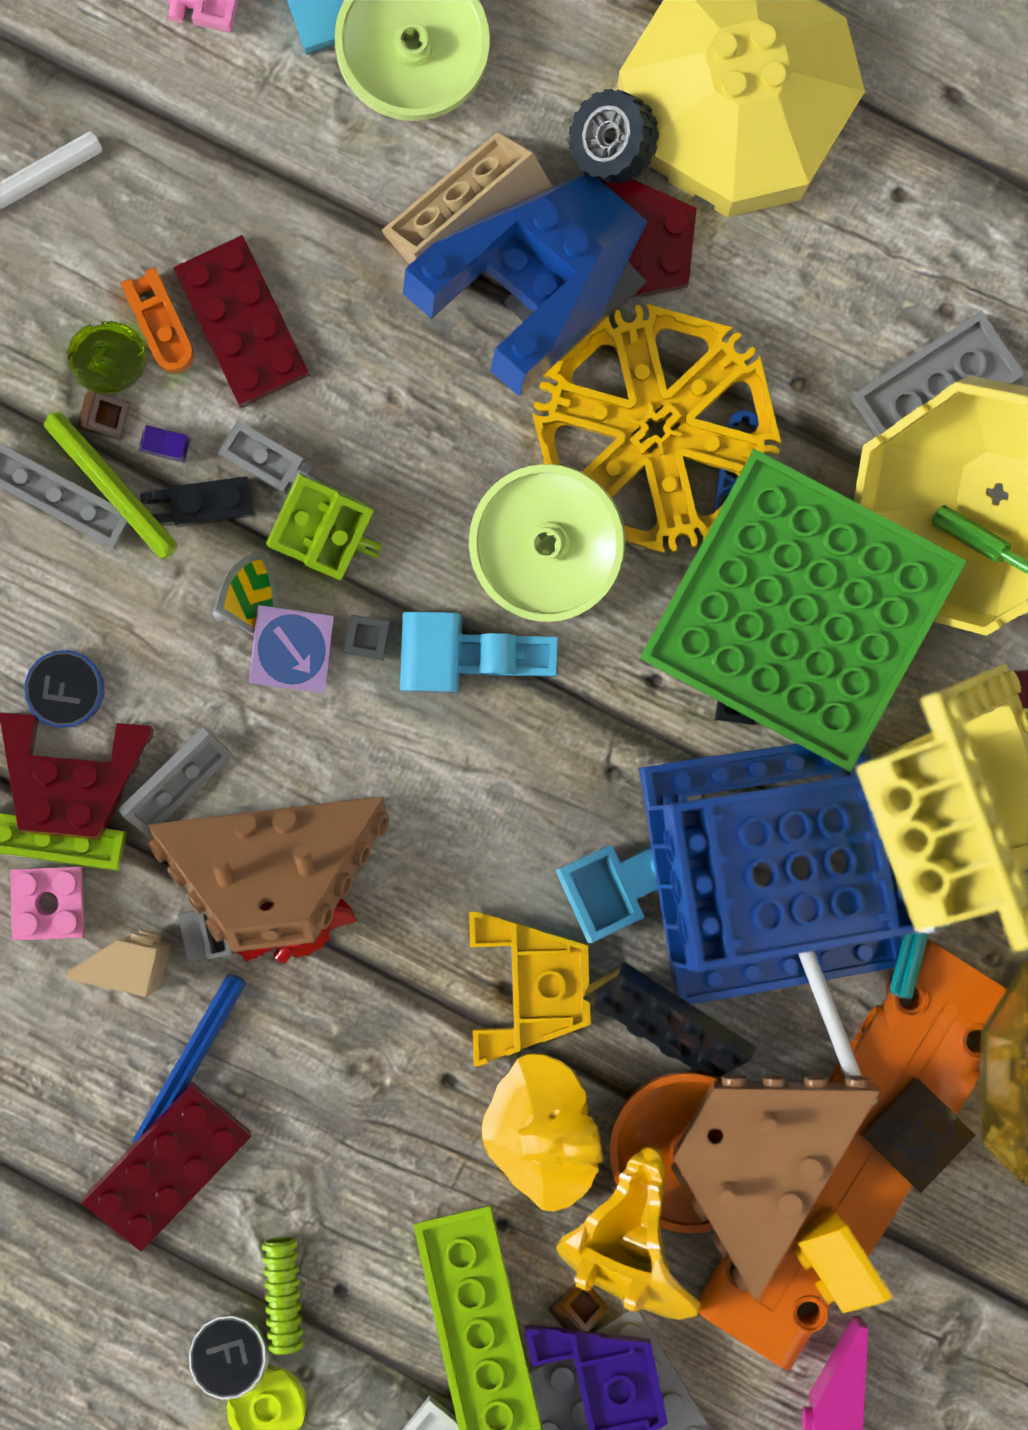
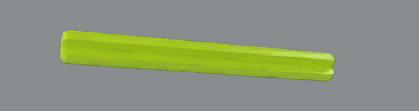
M57 411L54 414H49L44 422L45 429L153 552L163 560L171 557L178 548L174 538L62 412Z

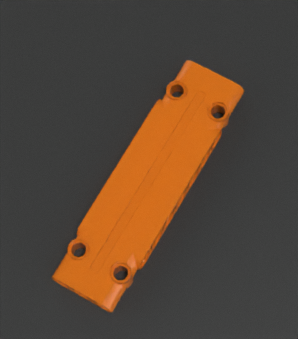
M928 939L914 990V1002L909 1006L902 1007L899 997L890 992V983L887 986L886 998L883 1003L876 1005L869 1012L850 1042L861 1075L870 1078V1082L876 1083L880 1090L877 1096L878 1102L869 1109L801 1227L832 1207L847 1225L867 1258L913 1185L860 1133L914 1077L919 1078L957 1115L980 1076V1069L978 1067L984 1059L994 1053L999 1033L1021 1000L1003 986ZM974 1030H979L981 1033L980 1044L976 1048L968 1049L966 1044L968 1034ZM840 1062L837 1063L830 1074L828 1082H845V1075ZM794 1238L756 1302L750 1290L743 1293L738 1286L733 1273L730 1271V1265L733 1262L731 1257L727 1255L723 1258L720 1255V1264L697 1298V1301L701 1303L698 1313L774 1364L790 1371L813 1333L820 1330L828 1318L827 1310L831 1304L828 1305L815 1286V1283L821 1280L813 1267L807 1271L804 1269L792 1250L798 1246ZM806 1301L815 1303L816 1307L810 1315L800 1316L797 1314L798 1308L802 1303Z

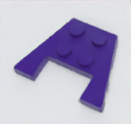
M532 1324L525 1326L532 1366L570 1358L574 1359L589 1430H659L668 1424L650 1339Z

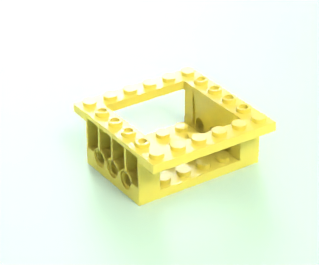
M1006 663L922 698L921 701L932 730L856 768L916 931L999 909L1015 952L1028 948V883L1024 870H1028V709H1023L1018 693L1021 692L1019 679L1013 670L1009 671Z

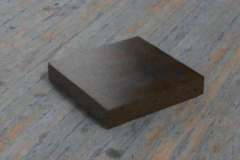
M914 1077L860 1133L920 1193L976 1136L917 1077Z

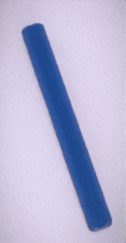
M231 973L225 977L132 1139L133 1144L188 1087L246 985V982L241 977Z

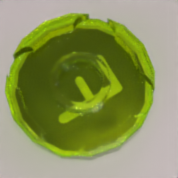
M101 321L102 325L92 327L90 324L81 328L72 337L67 348L69 370L77 383L87 390L108 394L118 393L130 388L142 377L147 365L146 351L136 331L126 324L114 321Z

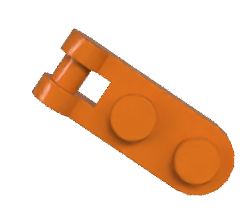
M154 266L145 271L146 275L134 281L128 278L120 282L155 360L163 370L168 373L178 374L190 368L194 361L195 353L163 280ZM153 289L155 296L142 302L140 295Z

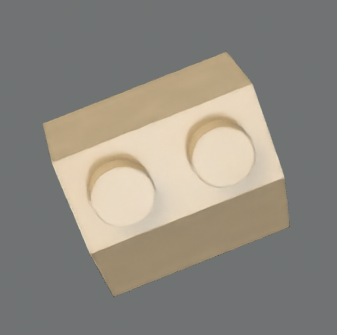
M140 929L139 933L131 932L130 936L113 942L69 970L66 979L146 997L162 988L172 942L161 940L163 934Z

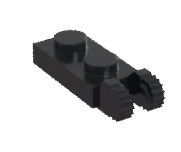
M247 476L172 486L170 490L160 489L140 494L143 504L154 505L172 501L173 513L152 514L162 526L175 525L177 527L254 517L250 484Z

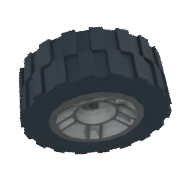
M604 89V92H595L591 95V98L584 100L580 104V109L578 112H575L572 118L574 120L569 128L570 141H568L569 149L572 150L573 154L572 158L575 163H578L579 169L589 174V176L615 184L618 181L621 183L628 182L630 178L638 177L641 171L649 166L653 154L655 155L656 142L659 140V132L656 127L658 125L657 119L652 115V109L649 105L644 104L643 100L618 89L617 91ZM617 131V139L613 143H611V141L614 140Z

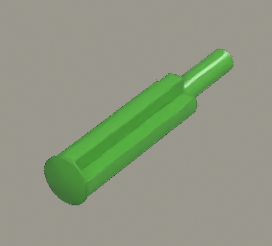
M942 505L934 514L932 519L933 526L996 563L1006 561L1028 574V560L1011 551V543L946 505Z

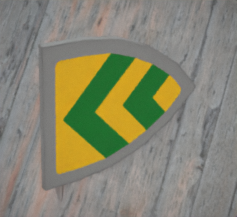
M264 551L245 556L231 567L223 578L213 609V617L217 622L229 620L252 636H254L257 606L278 608L276 585Z

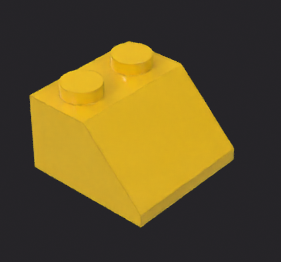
M832 1207L799 1229L794 1237L798 1246L792 1250L806 1271L811 1267L815 1269L821 1279L815 1283V1286L828 1305L835 1301L841 1311L846 1313L886 1302L893 1297L847 1225Z

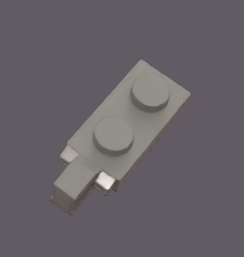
M238 420L218 451V454L224 459L284 494H289L298 472L316 480L309 476L312 466L305 463L306 461L302 457Z

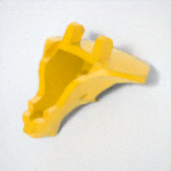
M528 1053L520 1056L509 1073L498 1084L492 1102L483 1118L482 1139L489 1157L506 1174L512 1184L527 1195L541 1210L553 1212L568 1208L585 1195L593 1185L596 1173L599 1172L598 1163L603 1161L598 1128L594 1124L593 1118L586 1116L588 1113L586 1092L582 1088L575 1071L564 1062L546 1054Z
M647 1147L629 1160L626 1169L619 1177L618 1187L614 1194L589 1215L579 1228L561 1237L556 1249L560 1257L577 1272L575 1279L576 1287L590 1291L593 1285L623 1300L624 1307L633 1312H639L641 1309H644L662 1317L683 1320L697 1316L701 1303L689 1294L670 1274L660 1226L666 1167L661 1151Z

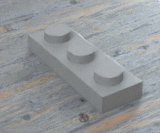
M202 727L118 810L126 820L149 837L151 831L148 824L163 823L232 756V753L208 730Z

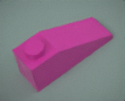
M852 1316L809 1393V1407L803 1406L802 1430H863L868 1326L861 1316Z

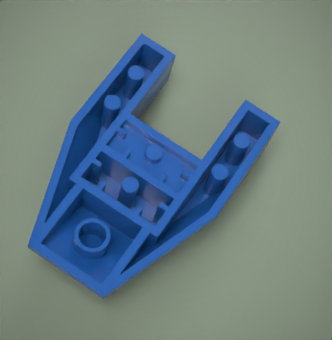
M586 173L487 215L433 243L405 268L402 294L432 319L486 270L533 312L495 348L490 369L498 379L520 397L599 322L639 241L647 220L603 182Z

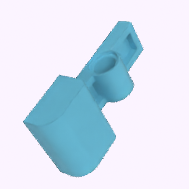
M403 613L401 692L460 694V674L557 677L558 637L516 636L498 633L466 635L462 634V616L459 613Z
M609 845L555 870L588 943H593L645 918L637 899L658 889L651 846L620 862L613 846Z

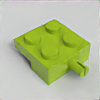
M299 472L266 541L268 547L304 562L307 567L340 581L355 550L376 559L379 555L377 551L380 552L382 548L381 543L362 536L374 512V509L368 503Z

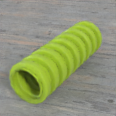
M275 1237L262 1243V1250L267 1253L263 1256V1263L267 1264V1267L264 1268V1275L268 1277L264 1281V1286L266 1289H269L265 1293V1300L269 1302L266 1306V1313L270 1315L266 1322L267 1326L271 1327L267 1331V1337L272 1340L268 1343V1351L278 1355L292 1354L304 1347L303 1340L299 1338L303 1334V1329L298 1326L302 1322V1315L298 1313L301 1310V1302L297 1301L301 1294L300 1290L296 1288L300 1284V1279L295 1276L299 1272V1265L295 1264V1261L298 1260V1252L294 1251L298 1246V1242L292 1237Z

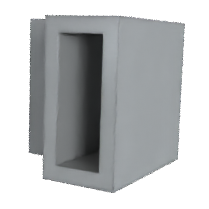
M193 910L178 914L187 963L224 957L236 953L231 950L224 939L219 942L216 941L206 924V920L209 918L204 912L198 915Z

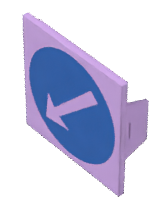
M258 605L249 684L325 693L334 616Z

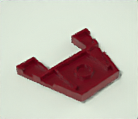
M632 178L628 182L621 183L618 181L616 184L600 180L647 220V224L628 261L647 283L632 297L639 296L641 298L687 288L690 277L697 208Z
M0 712V725L18 830L21 833L100 840L123 796L122 792L131 774L135 773L140 763L139 758L147 743H150L154 735L152 726L116 723L111 761L99 762L33 755L39 719L35 715Z

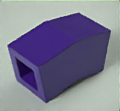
M146 425L143 428L138 451L185 463L190 439L184 434Z

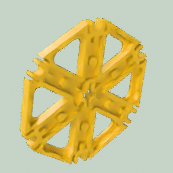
M646 304L649 319L644 320L643 309L640 305H635L636 319L633 322L627 323L623 321L620 309L616 310L614 318L617 327L615 329L611 326L608 316L543 376L544 379L552 380L558 384L554 386L549 382H540V390L549 392L552 398L546 404L534 402L533 406L539 413H549V416H538L534 413L532 415L544 464L561 465L555 443V433L562 426H571L615 439L582 472L597 481L613 498L645 468L657 522L648 531L624 525L626 543L666 554L663 547V538L665 537L668 538L671 552L676 553L677 546L675 541L681 535L687 536L691 541L692 548H696L698 539L694 531L698 529L704 541L722 508L721 506L709 516L700 515L696 511L684 459L730 471L739 476L753 449L765 455L778 457L780 449L773 445H765L764 442H773L781 446V439L761 357L759 355L756 361L746 366L745 363L753 359L756 349L752 346L746 353H737L734 350V346L742 338L739 332L734 333L726 343L723 340L728 334L733 332V327ZM662 330H672L703 339L708 345V352L667 390L655 342L657 334ZM603 345L613 346L618 353L628 399L575 385L572 380L573 373L599 347ZM743 382L751 389L759 425L755 432L749 434L697 418L732 384ZM671 415L663 426L665 435L662 438L654 435L651 438L648 437L641 444L649 432L647 425L649 421L652 420L657 424ZM677 423L680 424L674 431L671 430ZM639 428H641L634 436H632L633 433H635ZM656 444L657 447L649 453L648 451Z

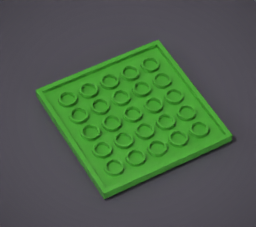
M753 449L640 659L851 772L967 561L764 453Z

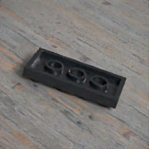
M625 961L591 983L583 996L584 1000L594 1005L597 1012L616 1019L625 1025L631 1034L647 1039L658 1046L664 1055L680 1060L689 1066L692 1071L720 1077L751 1061L756 1050L755 1045Z

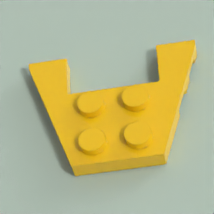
M469 911L470 947L511 946L514 1026L505 1028H474V1066L487 1064L494 1059L521 1051V1049L591 1025L590 1003L583 999L589 986L588 944L482 912Z

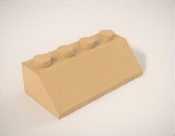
M496 132L381 231L405 260L411 264L433 243L487 215L551 189L553 186L533 152Z

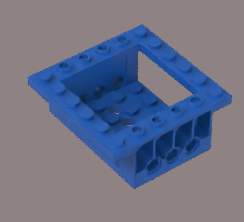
M869 740L851 772L798 744L639 768L674 994L692 1005L808 984L809 981L799 954L815 951L825 980L896 967L902 944L901 936L919 932L916 931L856 768L872 760ZM831 774V779L687 801L688 796ZM836 850H841L844 853L846 865L845 870L839 874L830 865L831 855ZM798 856L805 858L809 865L808 874L802 880L796 879L791 871L792 862ZM762 862L770 870V879L767 884L760 887L752 879V870L755 865Z

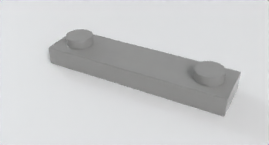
M0 443V488L114 550L118 548L130 524L110 502Z

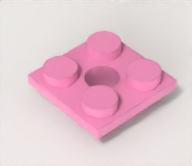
M83 867L10 869L12 940L85 937ZM46 892L53 893L58 899V908L53 914L44 912L40 906V899Z

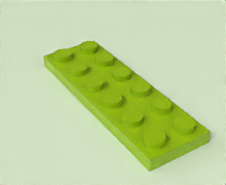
M492 1204L415 1222L413 1226L459 1430H543Z

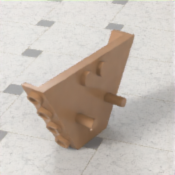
M383 797L148 824L154 839L149 842V846L160 863L165 860L168 862L170 867L167 870L179 889L183 886L188 889L189 893L186 896L194 911L198 915L203 912L207 915L209 919L206 920V924L216 941L219 942L224 939L233 952L311 943L316 940L321 930L326 929L331 923L334 908L340 898L346 897L349 893L353 877L359 867H363L367 863L371 847L377 837H381L385 833L389 823V815L386 813ZM263 903H274L272 909L268 911L260 910V906Z
M723 1075L722 1080H713L673 1149L675 1162L671 1164L674 1175L682 1187L686 1184L690 1186L695 1195L691 1202L702 1222L709 1219L716 1233L711 1235L715 1246L723 1258L727 1255L731 1257L736 1266L732 1273L743 1293L750 1290L756 1302L877 1098L880 1090L876 1083L870 1082V1078L847 1076L845 1077V1082H828V1077L809 1075L804 1077V1082L787 1081V1077L783 1075L763 1076V1081H746V1076ZM717 1128L722 1131L723 1138L720 1142L714 1143L708 1139L707 1134L711 1129Z

